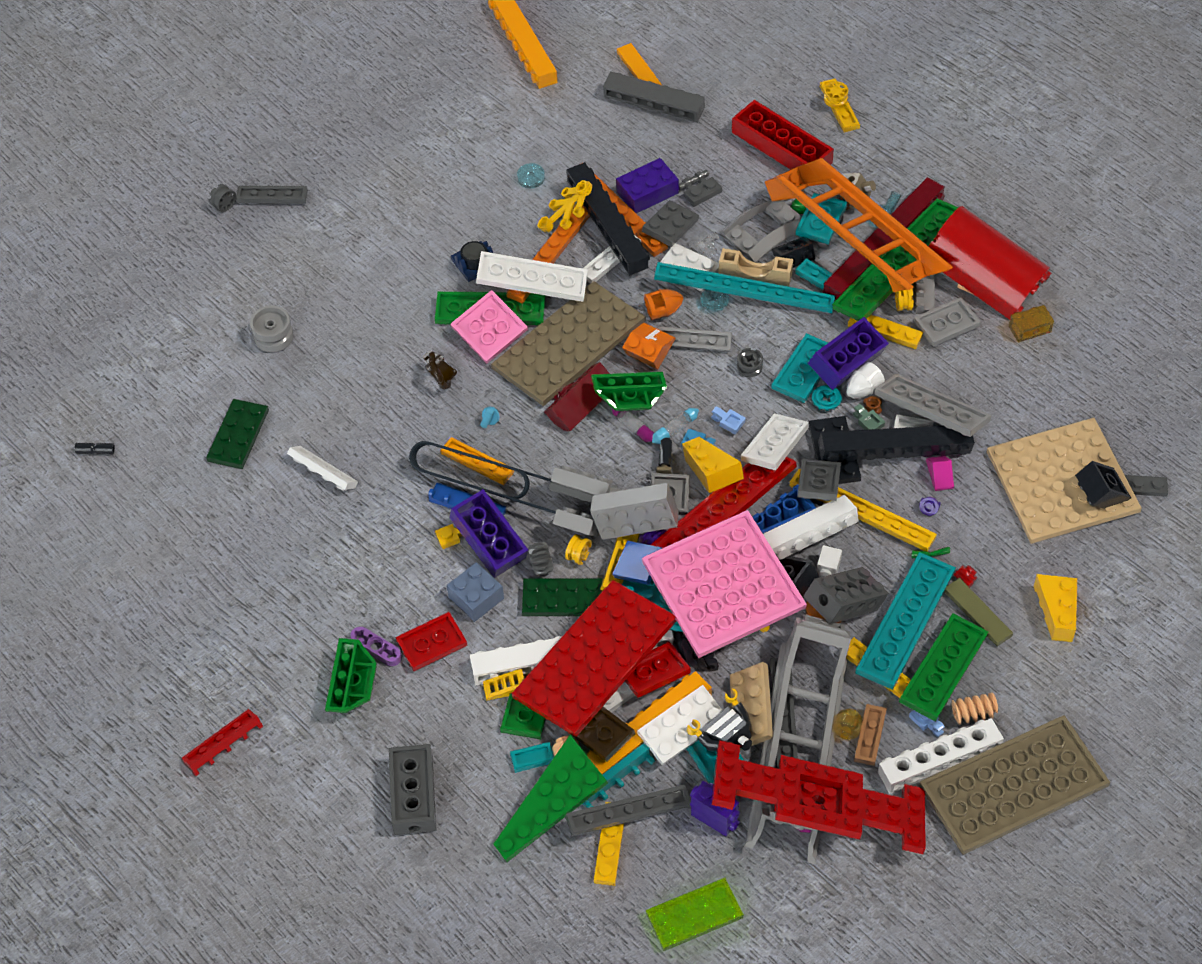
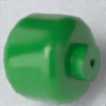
M797 199L793 200L790 205L799 215H803L806 207Z

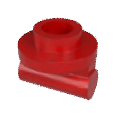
M962 565L954 573V576L957 579L960 578L969 588L978 578L975 575L977 571L970 565L966 567Z

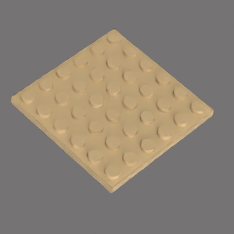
M1095 418L987 448V454L1031 544L1141 512L1142 508ZM1091 461L1113 467L1131 499L1104 509L1092 506L1086 499V493L1079 487V481L1075 475Z

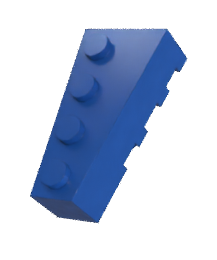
M798 484L788 494L784 493L781 495L777 502L766 506V510L752 516L763 534L816 509L810 499L797 497Z

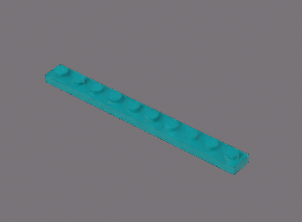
M661 262L657 263L654 280L827 313H832V304L835 300V295Z

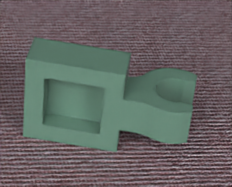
M861 404L854 407L856 411L853 412V415L859 419L858 424L864 430L881 429L885 426V421L874 410L868 412Z

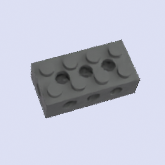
M859 567L814 579L803 597L829 624L878 611L889 593L880 582L871 576L867 569Z
M431 744L389 748L391 823L394 835L437 831Z

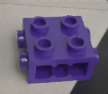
M702 781L699 786L696 785L690 794L691 815L727 837L730 831L734 832L739 825V802L735 798L733 810L711 805L714 784Z

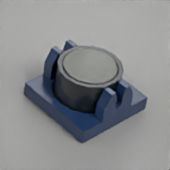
M482 241L467 242L462 246L461 251L450 255L452 262L468 282L477 279L481 251L493 253L492 247L488 246L487 241L483 243Z

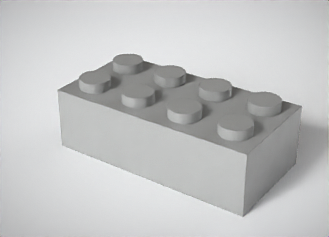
M668 483L592 496L590 510L602 540L675 528L678 525L679 511Z

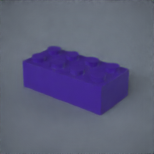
M863 317L815 352L808 364L834 390L849 379L855 370L881 355L889 343Z
M484 489L451 508L449 518L493 578L526 559L528 548Z

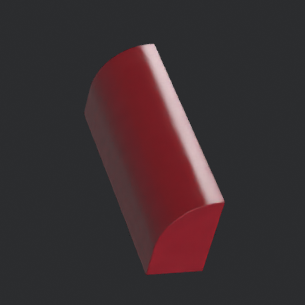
M601 362L592 365L544 411L560 429L571 431L603 400L595 393L591 378L594 374H610Z

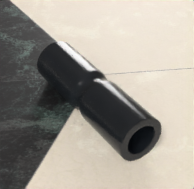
M75 443L76 454H114L115 451L114 443Z

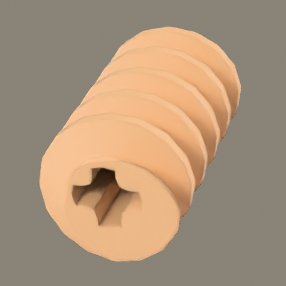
M993 692L989 693L988 697L986 694H981L980 698L974 695L972 700L970 697H965L964 701L958 698L956 703L954 700L951 703L953 715L958 725H961L962 718H964L966 723H969L970 717L973 718L974 722H977L979 715L982 720H985L986 714L989 715L990 719H993L994 713H998V704Z

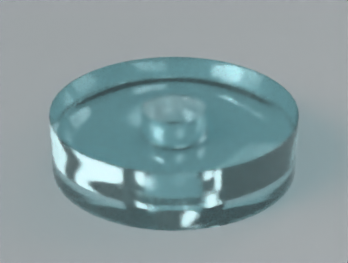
M534 163L521 166L517 171L518 183L525 188L539 187L545 180L544 169Z

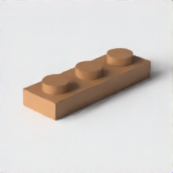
M866 704L854 762L875 766L887 708Z

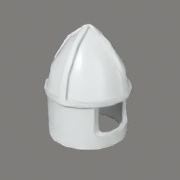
M866 362L858 370H855L848 380L847 396L854 399L871 396L875 388L885 382L880 369L873 363Z

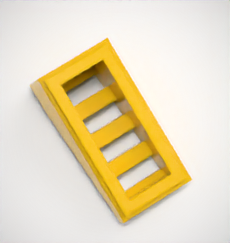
M522 669L483 681L486 701L508 697L524 680ZM510 682L511 686L507 687L506 683ZM498 684H502L503 689L499 690ZM494 685L495 692L491 693L490 686Z

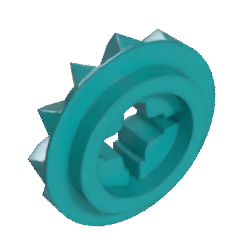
M823 385L813 391V405L817 406L819 410H835L837 406H840L842 395L837 388L832 390L828 385ZM823 397L830 398V402L823 400Z

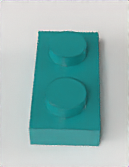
M805 259L796 268L795 272L796 275L822 290L824 283L832 275L831 272L808 259Z

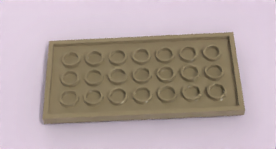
M594 281L585 287L583 302L569 300L543 323L491 364V367L544 406L556 394L558 395V392H561L563 387L568 385V383L571 384L629 336L631 331L644 323L646 316Z
M1065 715L930 776L919 783L920 788H923L925 791V796L962 855L1110 785L1109 779Z

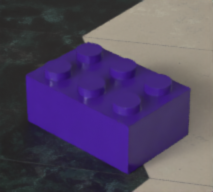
M658 158L616 178V193L637 214L679 194V179L664 161Z

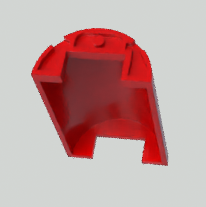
M963 206L958 207L928 246L953 267L942 273L1009 320L1014 315L1019 316L1024 309L1022 304L1029 294L1034 295L1039 288L1038 285L1040 283L1043 284L1044 281L1046 282L1052 274L1049 272L1051 267Z

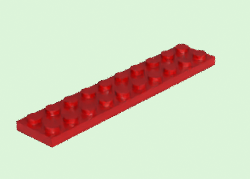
M786 457L777 470L747 463L742 467L744 479L711 493L680 519L677 527L668 529L651 545L662 547L663 549L746 511L797 467V462Z

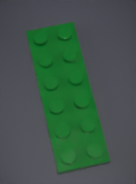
M438 291L435 324H451L489 292ZM494 292L525 325H540L543 323L545 295L530 293L522 304L508 298L507 292Z
M952 613L901 695L899 702L936 722L989 632Z

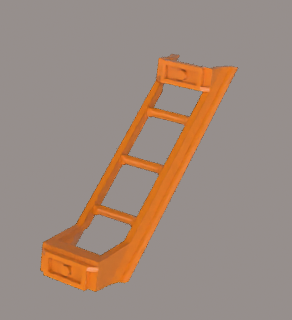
M823 158L798 166L765 181L772 201L796 198L887 276L893 293L914 288L912 283L926 276L953 268ZM827 184L832 188V190L813 199L801 191L806 187ZM836 195H840L863 215L841 225L818 204ZM870 220L894 241L872 251L848 230ZM901 246L917 260L895 271L879 256Z

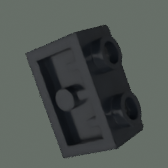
M804 237L772 249L775 257L793 259V268L799 266L805 259L812 261L816 258L813 243Z

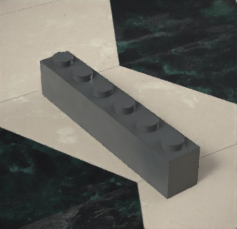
M610 71L603 85V93L606 98L697 123L705 108L704 96L641 80L636 77L626 76L621 73Z

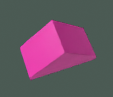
M946 456L926 458L934 490L954 489L952 460Z

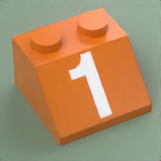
M642 323L631 331L622 348L628 356L658 370L676 338L646 323Z

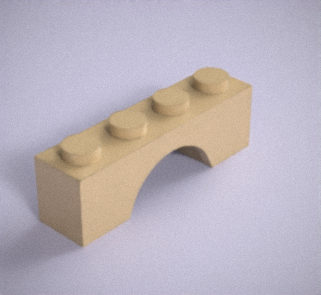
M722 248L719 260V274L788 287L790 285L793 259L775 257L768 263H755L746 259L740 251Z

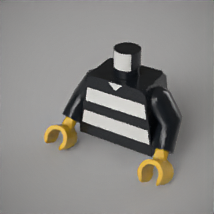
M733 688L731 691L735 696L734 698H729L725 692V701L732 703L733 707L729 705L701 729L699 721L695 719L691 723L696 729L691 728L689 725L687 726V733L689 735H696L697 740L711 752H717L719 740L740 745V748L744 751L749 750L752 746V741L750 740V717L743 704L737 701L738 693Z

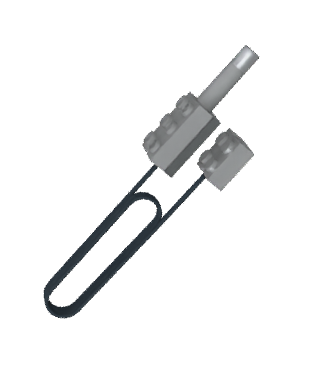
M429 441L416 443L409 454L411 465L419 472L480 491L484 489L487 493L554 513L555 517L552 524L598 537L599 531L591 514L582 512L579 515L578 510L564 507L563 510L557 509L554 511L519 500L529 490L530 481L527 475L550 481L549 490L591 503L592 496L622 491L616 485H612V480L600 476L596 480L594 479L595 475L583 471L576 474V469L564 465L561 466V469L555 467L550 479ZM425 445H432L511 469L524 477L525 486L519 495L512 497L420 468L416 460L417 452Z

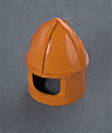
M658 289L657 291L644 294L645 306L651 320L669 317L678 310L684 298L677 291L669 289Z

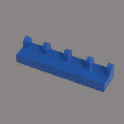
M436 483L435 487L431 488L428 492L430 502L450 509L472 496V494L440 483ZM493 502L504 516L507 511L506 506Z

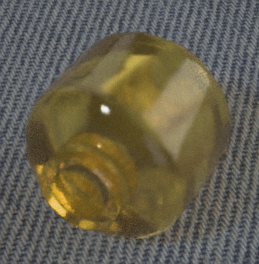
M854 709L841 710L837 714L834 731L844 740L855 739L860 734L863 718Z

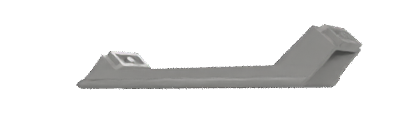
M805 614L803 619L796 617L790 637L786 643L781 644L770 700L773 736L771 739L763 742L760 765L775 767L780 739L820 750L818 764L831 766L847 664L846 655L851 641L850 632L845 630L844 624H829L825 619ZM800 637L840 647L829 695L793 687L789 684ZM787 694L827 704L822 740L817 741L781 730ZM753 799L745 846L749 848L754 847L762 833L765 820L770 819L776 824L785 823L799 830H804V828L811 830L807 862L816 864L821 831L775 820L776 811H774V804Z

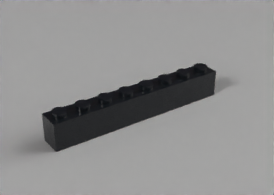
M585 162L566 169L567 182L571 188L576 187L582 180L589 181L592 184V191L585 197L583 206L628 275L630 276L648 269L649 253L642 248L639 238L634 236L631 226L626 224L623 214H619L616 204L611 202L608 192L603 190L600 180L595 178L593 169L589 168Z
M942 425L821 432L818 446L821 461L836 462L899 457L911 458L917 456L929 457L935 455L947 456L953 454L966 455L971 454L975 442L973 435L971 437L965 436Z

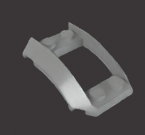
M771 200L746 210L720 231V234L748 259L758 263V260L764 254L767 255L783 241L796 236L795 231L802 217L784 201ZM766 211L782 226L758 242L741 225L758 213Z

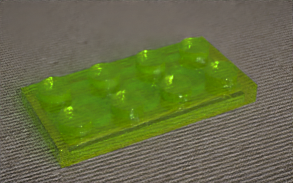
M726 878L646 910V915L663 951L738 921L744 916Z

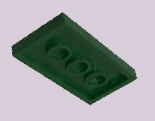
M233 399L207 454V462L243 469L269 412L268 406Z
M523 578L522 616H581L602 593V590H600L602 578Z

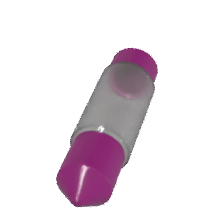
M612 409V414L631 432L639 436L646 443L652 442L654 432L630 410L615 411Z

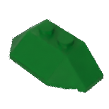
M663 372L594 374L591 376L595 393L615 411L652 409L667 388Z
M339 638L325 712L347 713L371 700L377 663L358 639Z

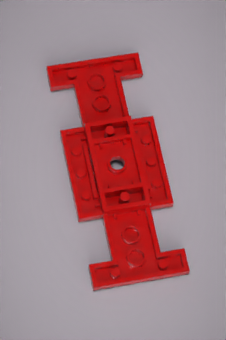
M719 740L711 805L733 810L735 795L774 804V811H776L775 820L860 840L862 825L902 834V850L924 854L926 837L925 791L923 788L904 784L902 798L863 789V774L784 755H781L779 769L739 760L740 745Z

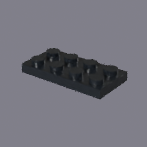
M846 416L808 421L816 460L821 461L818 446L821 432L849 431ZM857 460L836 461L841 463L839 484L861 481Z

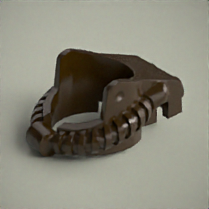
M429 350L422 356L427 363L425 368L437 380L438 385L442 389L450 388L451 380L457 374V370L448 365L442 355Z

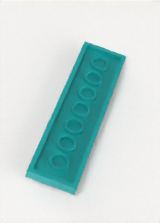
M919 552L858 664L855 674L889 689H894L954 575L956 567Z

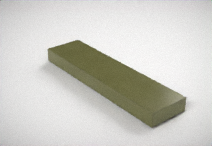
M960 578L946 587L945 593L977 626L989 632L987 637L997 647L1013 636V632Z

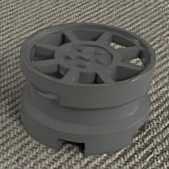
M219 184L217 189L214 188L211 191L209 203L220 212H226L234 205L236 193L226 185Z
M746 348L738 354L737 370L742 376L755 377L762 372L763 355L759 350Z

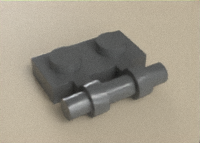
M707 170L699 171L694 174L695 176L685 178L679 183V190L686 189L684 197L693 207L722 193L721 185L713 177L705 179L709 176Z

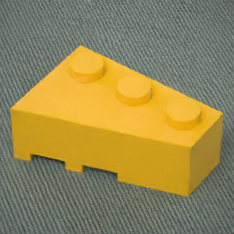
M701 437L682 443L685 461L709 493L744 479L742 465L739 460Z
M1037 574L1033 587L1035 592H1037L1040 607L1043 609L1044 619L1051 639L1073 642L1076 632L1077 578Z

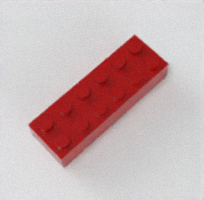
M753 100L732 118L733 134L790 170L823 158L830 165L833 163L834 149L756 100Z

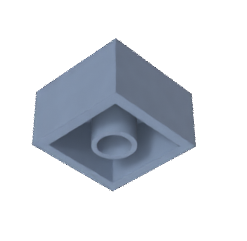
M477 562L447 585L448 597L474 622L504 599L503 586Z

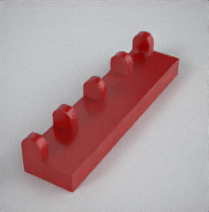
M247 709L183 756L182 760L191 769L193 774L198 776L200 774L197 770L206 762L213 765L215 763L213 757L224 749L229 753L232 750L229 745L240 737L244 740L248 739L246 734L255 726L261 729L263 725L258 716Z

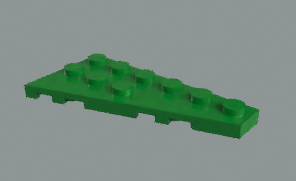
M569 735L494 842V846L506 862H509L565 818L566 813L574 811L608 784L604 776L571 735Z

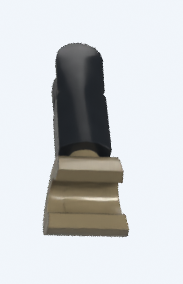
M663 438L661 440L659 464L656 473L672 474V440L670 438Z

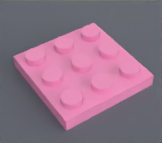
M492 290L451 323V327L486 364L528 330L523 321Z

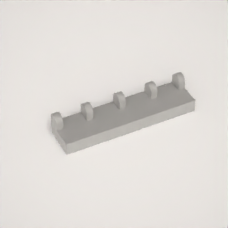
M934 275L926 276L916 281V314H922L935 308Z
M659 326V330L676 338L671 347L726 352L731 350L732 332Z

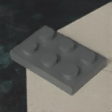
M669 200L643 225L642 232L672 247L698 221L699 215Z
M802 459L797 497L837 501L841 463Z

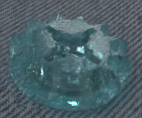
M704 290L700 301L702 307H706L707 311L710 309L714 310V312L718 309L722 311L724 307L728 306L729 295L727 293Z

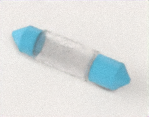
M688 408L668 421L662 428L653 433L652 443L660 445L663 438H672L697 419L699 409Z

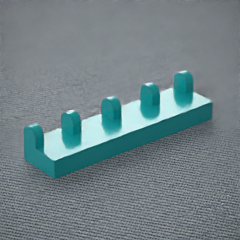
M643 743L602 774L608 784L586 800L583 805L586 808L593 807L591 802L599 796L603 800L608 799V795L605 792L613 785L617 784L622 788L624 783L621 779L630 772H633L636 776L639 775L641 772L637 767L646 760L652 765L655 760L649 754L648 746Z

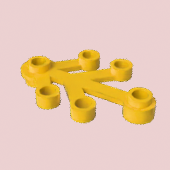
M582 180L576 187H565L561 192L565 199H553L550 201L549 208L556 212L550 218L547 216L542 217L538 221V228L543 232H550L554 227L553 223L564 214L563 219L560 221V226L565 230L569 229L572 225V222L569 220L571 213L577 218L583 216L585 210L582 206L585 197L592 191V184L589 181Z

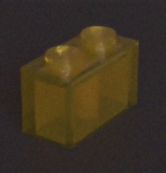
M1045 305L1011 315L1009 328L1019 343L1051 333L1054 320Z

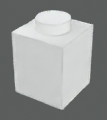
M823 545L817 564L819 576L824 577L838 573L842 550Z

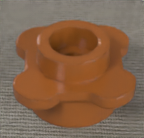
M871 396L863 400L865 409L868 412L874 410L877 414L882 412L880 408L882 404L881 399Z

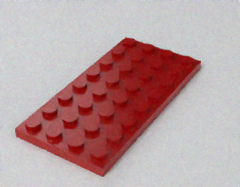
M612 580L511 693L512 697L577 737L677 621L676 617L669 611Z

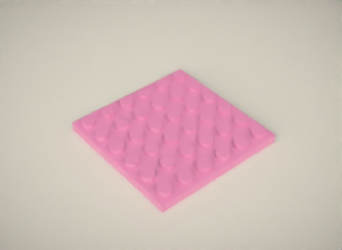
M748 510L642 558L645 568L672 614L675 615L679 626L698 658L799 612L807 606Z

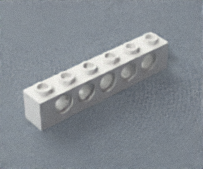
M992 718L986 721L980 720L973 726L968 728L962 727L951 735H942L934 742H925L914 750H905L899 756L885 758L879 763L878 774L890 794L902 789L904 784L912 785L998 746L1003 743L1004 738ZM973 737H977V738H979V739H981V740H980V741L974 740ZM954 745H960L963 748H957ZM936 752H940V753H942V754H944V755H943V756H939V755L936 754ZM917 760H923L925 763H919ZM903 767L906 771H901L898 768Z

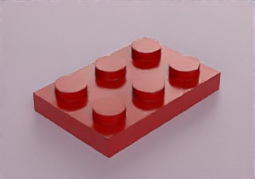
M450 612L395 637L397 644L413 671L468 646L464 635Z
M669 641L652 649L625 682L635 696L639 698L690 674L691 668Z

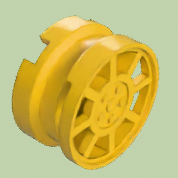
M834 81L825 86L824 102L827 106L840 108L841 105L847 103V85Z
M913 289L895 292L897 311H902L903 309L912 310L914 303L912 297Z
M575 534L568 543L565 559L569 561L574 560L576 564L582 565V560L586 561L590 553L588 550L592 546V541L588 538L582 539L580 535Z

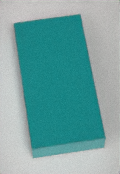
M550 742L510 751L515 773L549 765L554 758Z

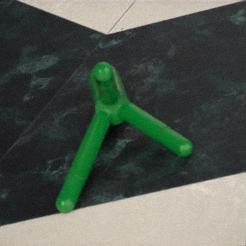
M950 547L932 552L912 550V558L916 559L919 552L930 557L949 554Z

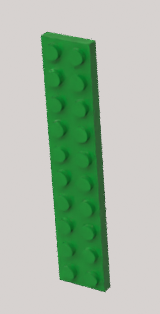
M936 199L907 229L929 246L938 234V231L958 207ZM901 246L879 256L895 271L917 260ZM871 264L832 304L833 310L857 321L863 317L867 319L893 292L887 276L875 265Z

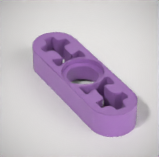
M356 627L352 630L351 639H357V635H363L364 639L358 638V640L374 658L388 666H396L401 662L400 649L364 627ZM374 643L382 645L378 650H372L370 647ZM395 653L396 657H390L389 659L388 654L393 655Z

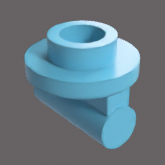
M486 407L482 411L483 419L480 426L487 428L488 425L496 424L500 418L499 412L494 407Z

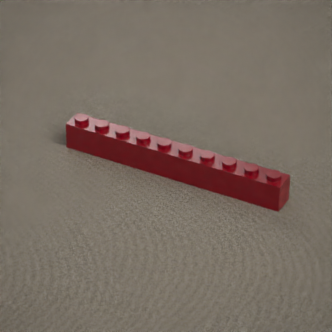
M927 177L898 206L891 216L908 228L936 199L944 200L945 186ZM878 227L863 243L873 251L894 240ZM856 250L824 283L823 293L835 295V302L872 263Z

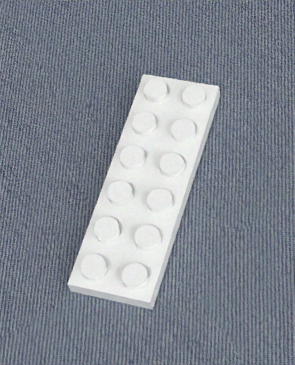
M481 251L476 284L583 302L588 270Z

